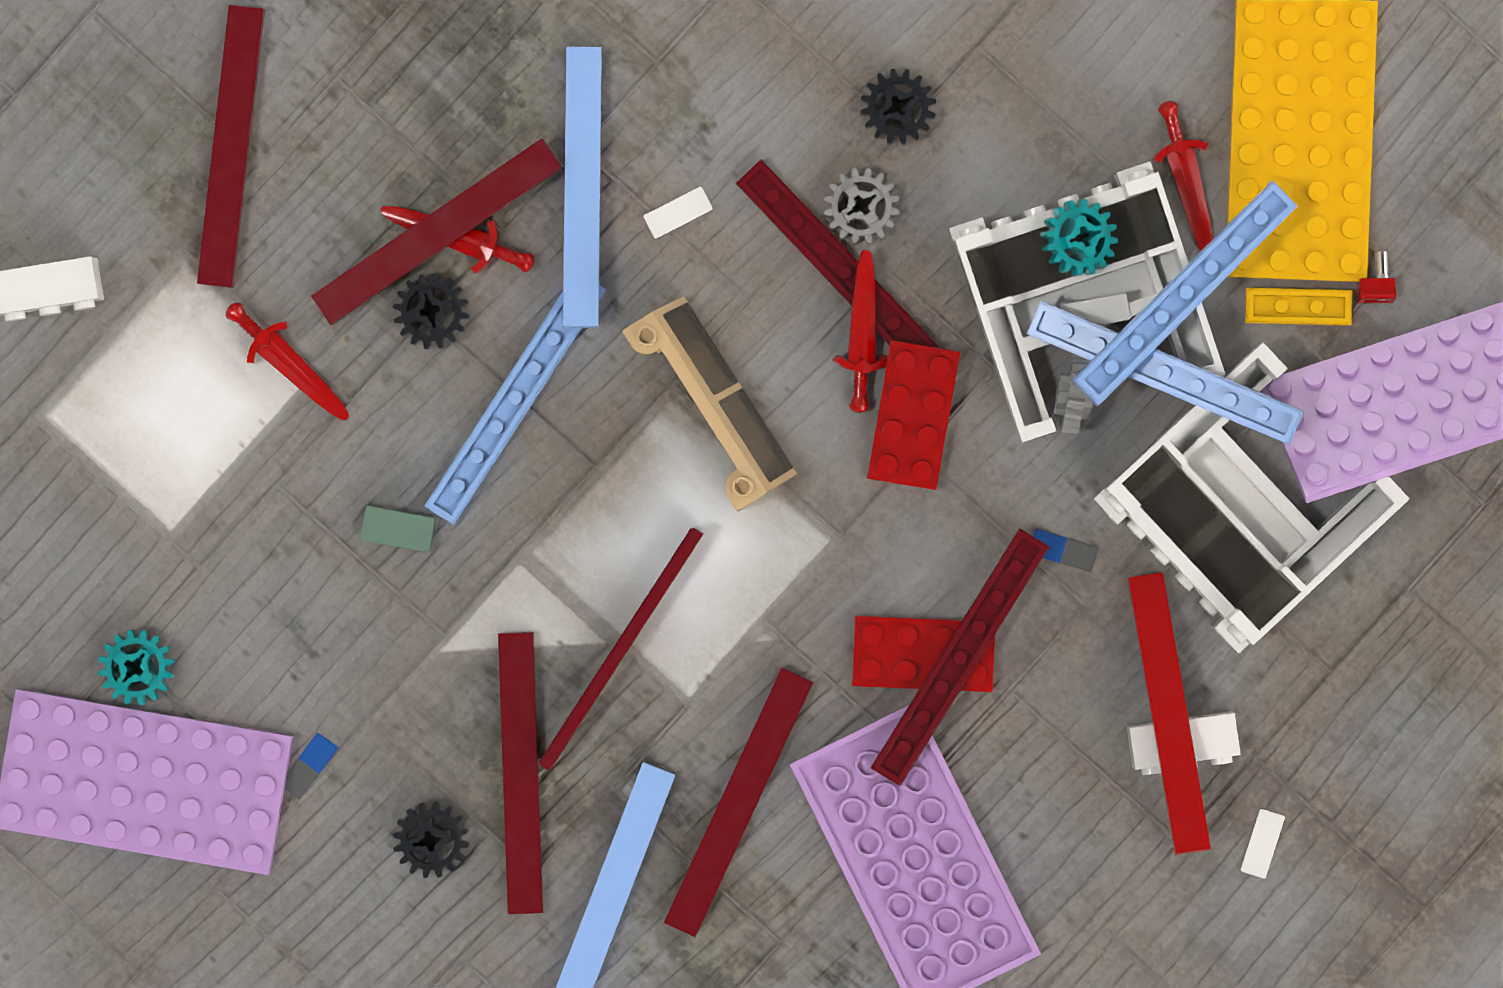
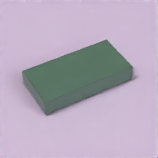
M366 506L360 540L430 553L436 518Z

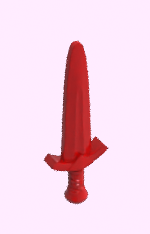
M1166 101L1159 106L1158 112L1165 120L1171 144L1162 148L1152 160L1159 164L1167 156L1190 230L1199 251H1201L1213 237L1194 148L1206 151L1208 143L1192 139L1184 140L1179 119H1177L1179 106L1174 101Z
M383 206L381 208L382 215L406 229L411 228L428 216L425 213L396 206ZM495 220L487 222L489 233L473 229L448 246L480 260L471 267L474 274L482 271L494 257L501 261L509 262L512 265L514 264L522 272H528L534 265L532 253H518L501 245L498 246V227Z
M866 249L862 250L857 263L848 357L845 360L843 357L836 355L832 359L837 365L855 373L853 380L854 395L849 408L856 413L866 412L870 407L866 395L867 373L879 370L887 364L886 356L882 355L875 360L874 264L871 252Z
M233 303L227 308L225 312L226 318L238 323L247 334L254 338L247 355V363L255 364L256 353H258L331 415L344 421L349 418L346 408L333 391L277 333L278 331L288 329L286 321L273 324L264 330L249 315H246L247 313L241 303Z

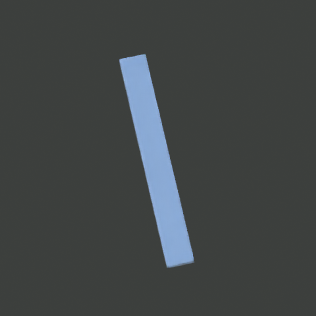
M566 47L564 328H599L602 47Z
M1271 181L1071 381L1096 406L1100 405L1297 205L1274 181Z
M600 285L599 301L606 292V289ZM563 292L424 505L453 525L456 524L582 329L563 327Z
M1040 301L1027 334L1091 361L1118 332ZM1156 348L1128 376L1288 445L1291 444L1304 413L1301 409Z
M646 762L642 763L556 988H594L676 774Z

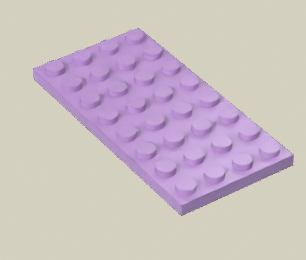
M1503 302L1282 374L1277 379H1273L1260 391V393L1304 411L1291 444L1281 443L1306 503L1503 439Z
M16 689L0 778V829L269 875L294 736Z
M909 705L790 763L900 988H975L1041 955L933 735L901 787L870 768Z

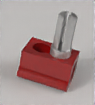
M1381 251L1375 253V278H1360L1359 282H1357L1358 304L1393 303L1395 301L1396 280L1395 278H1389L1388 253L1386 251L1382 252V261Z

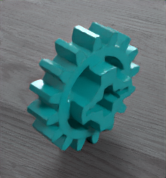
M1087 199L1077 200L1076 204L1073 200L1064 202V209L1060 206L1052 209L1055 218L1050 217L1044 220V223L1050 228L1049 231L1040 233V237L1048 239V244L1042 247V251L1052 252L1053 255L1048 262L1050 264L1060 262V273L1068 272L1071 269L1072 277L1081 276L1082 272L1086 276L1095 274V267L1102 269L1107 266L1103 258L1114 257L1115 253L1109 249V246L1118 243V239L1111 237L1110 232L1114 231L1117 226L1116 224H1107L1106 220L1111 215L1109 212L1098 213L1099 203H1093L1088 207ZM1086 217L1090 219L1094 223V225L1087 222ZM1080 233L1082 235L1089 234L1088 237L1083 238L1079 242L1070 243V239L1076 238ZM1064 250L1067 251L1068 253L1072 254L1073 259L1070 258V257L1064 252Z
M134 629L127 630V639L121 634H116L114 636L115 646L109 643L103 646L109 653L108 656L98 657V661L105 664V669L97 673L99 676H107L108 679L102 685L103 689L113 687L115 690L112 698L117 699L124 695L126 705H130L134 697L137 698L139 705L146 704V695L153 701L159 699L157 689L167 691L170 687L164 682L165 678L175 677V673L168 671V665L176 663L175 659H167L165 656L171 647H160L158 644L160 643L161 636L159 635L151 640L148 639V630H142L139 637L136 636ZM130 644L143 645L137 653H131L123 649ZM155 655L159 662V673L154 670L153 657ZM143 658L140 664L143 673H137L130 677L133 670L130 661L134 662ZM115 662L119 665L121 676L118 679L114 671ZM138 681H142L150 686L141 691L130 689Z

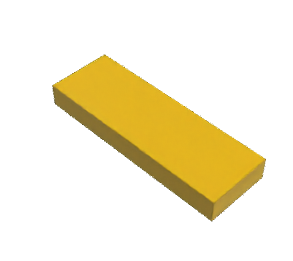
M1245 288L1244 323L1351 326L1352 290Z

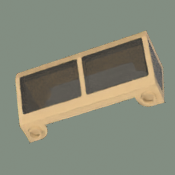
M684 296L652 311L622 330L632 348L638 353H664L733 461L737 470L732 472L726 479L725 493L737 512L797 474Z

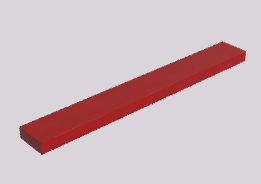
M1162 572L1128 577L1174 853L1176 856L1211 850L1164 575Z

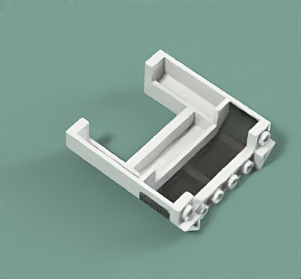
M1151 161L1117 172L1114 175L1117 188H1113L1111 183L1091 189L1092 196L1083 198L1087 199L1088 207L1093 203H1099L1098 213L1109 212L1111 215L1106 220L1107 224H1116L1117 226L1114 231L1110 232L1111 237L1118 239V243L1109 246V249L1115 253L1114 257L1103 258L1107 266L1102 269L1095 267V274L1086 276L1082 272L1081 276L1072 277L1071 269L1065 273L1059 272L1060 262L1053 264L1048 262L1053 254L1051 251H1042V247L1048 244V239L1040 237V233L1049 231L1050 228L1044 223V220L1050 217L1055 218L1052 209L1046 211L1044 205L1024 211L1026 218L1012 222L1011 216L991 222L992 229L990 230L989 228L986 229L983 217L949 228L1020 443L1056 431L1052 418H1049L1028 355L1029 351L1050 345V343L1027 334L1040 301L1062 309L1061 306L1064 304L1126 293L1130 315L1134 317L1188 264L1159 173H1154ZM1078 194L1058 200L1059 206L1064 209V202L1073 200L1076 204L1077 200H1079ZM1086 217L1087 222L1094 225V223ZM1080 233L1076 238L1070 239V243L1079 242L1083 238L1088 237L1089 234L1082 235ZM1064 250V252H1065L1070 258L1073 259L1072 254H1070V253H1068L1067 251ZM1201 302L1168 335V339L1175 357L1224 376L1226 374ZM1116 322L1101 324V326H1107Z
M1260 343L1224 377L1260 392L1288 368L1264 343ZM1193 405L1104 488L1094 500L1114 524H1119L1126 516L1131 520L1127 527L1140 540L1145 536L1155 546L1150 551L1164 566L1170 562L1177 569L1178 573L1175 575V578L1188 591L1194 588L1203 597L1199 603L1212 617L1217 613L1221 616L1211 627L1232 648L1240 653L1249 644L1254 645L1410 498L1388 476L1362 485L1315 528L1222 429L1229 419Z

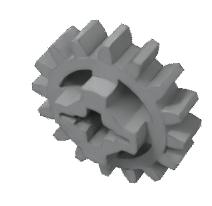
M853 168L851 178L847 179L842 173L839 175L840 186L835 184L829 185V189L834 195L833 197H824V202L832 205V208L824 211V216L834 218V221L829 225L831 230L837 227L842 229L839 236L840 239L850 234L852 235V244L856 245L859 237H864L866 243L871 244V235L876 234L880 239L884 238L882 230L884 226L893 229L894 224L889 220V217L899 215V211L892 208V204L899 201V196L889 195L894 185L893 183L885 186L882 184L884 174L880 173L874 179L871 177L870 168L866 169L864 176H859L857 169ZM866 183L874 186L876 189L871 192L861 191L855 184ZM842 192H844L848 198V205L846 209L839 213L838 200ZM875 197L868 205V214L864 215L859 211L848 216L856 205L854 201L856 198L863 202ZM884 199L885 213L881 221H879L875 214L876 205ZM853 220L864 222L869 229H854L847 224Z
M1072 358L1069 373H1060L1054 414L1061 415L1060 433L1078 435L1081 419L1089 420L1093 402L1071 380L1090 360Z

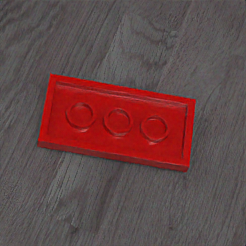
M891 339L867 479L937 490L960 351Z
M855 616L852 686L919 689L961 620ZM995 636L960 691L993 692Z

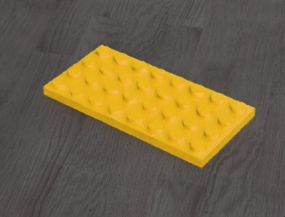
M1235 0L1227 224L1271 181H1274L1297 207L1227 277L1356 283L1359 282L1360 278H1367L1378 1Z

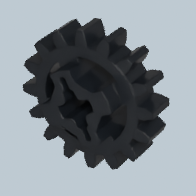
M891 69L890 78L888 79L881 73L877 74L879 84L876 86L868 83L866 87L871 92V95H862L861 101L868 104V108L860 110V115L870 117V120L865 124V128L875 127L877 129L874 135L876 140L883 134L886 135L887 145H891L894 138H899L900 144L905 146L907 136H911L913 140L918 141L919 134L917 131L921 129L928 132L930 129L925 120L935 119L936 114L929 111L928 107L935 105L936 99H927L926 96L932 90L931 86L923 88L920 86L921 75L917 76L914 80L909 79L910 72L908 69L904 71L902 77L897 76L895 69ZM894 84L905 85L913 90L908 93L897 91ZM881 92L885 99V104L882 109L875 113V100ZM896 99L898 103L909 101L904 108V115L900 116L898 112L887 114L892 108V100ZM921 102V116L915 123L911 115L912 108ZM889 121L898 123L904 130H892L883 124Z
M437 273L433 274L431 281H427L426 277L420 274L419 284L417 285L408 280L406 284L409 291L407 293L398 291L397 293L403 299L402 304L393 305V309L401 311V316L396 317L394 323L404 324L405 326L400 332L401 336L404 337L411 333L413 336L410 343L415 346L420 340H423L424 349L427 350L430 349L432 342H436L439 349L444 348V339L446 338L455 343L457 340L453 333L456 330L460 332H465L466 330L460 324L461 319L470 318L469 314L462 312V307L468 305L469 301L467 299L459 300L458 298L463 289L459 286L452 290L450 288L452 279L449 277L443 283H439L440 278ZM432 288L443 290L451 299L440 301L435 298ZM419 292L420 300L417 306L409 310L411 300ZM428 299L433 306L440 307V312L435 314V324L429 317L423 316V311L428 309ZM455 312L451 325L444 331L443 322L447 315ZM419 322L426 324L431 335L420 333L412 324Z
M439 801L433 803L432 809H428L425 802H421L418 813L412 808L406 811L410 818L409 820L398 819L397 823L403 830L394 832L393 837L400 839L401 843L396 845L393 850L394 852L403 851L404 856L400 859L399 863L404 864L409 861L412 864L410 873L413 874L420 868L423 869V878H428L431 870H435L439 878L443 876V867L446 866L451 872L456 869L453 862L454 859L464 860L465 856L459 850L460 848L469 847L470 842L462 840V836L468 833L469 829L459 827L458 823L463 819L462 815L455 818L450 815L452 806H448L444 811H441ZM434 817L444 820L450 827L444 829L437 825ZM419 819L420 830L418 834L408 839L410 828ZM428 831H431L433 836H446L435 844V848H432L430 843L424 844L423 842L417 844V842H420L428 835ZM454 841L452 852L446 859H443L442 849L445 844ZM419 851L427 856L428 862L418 859L412 852Z

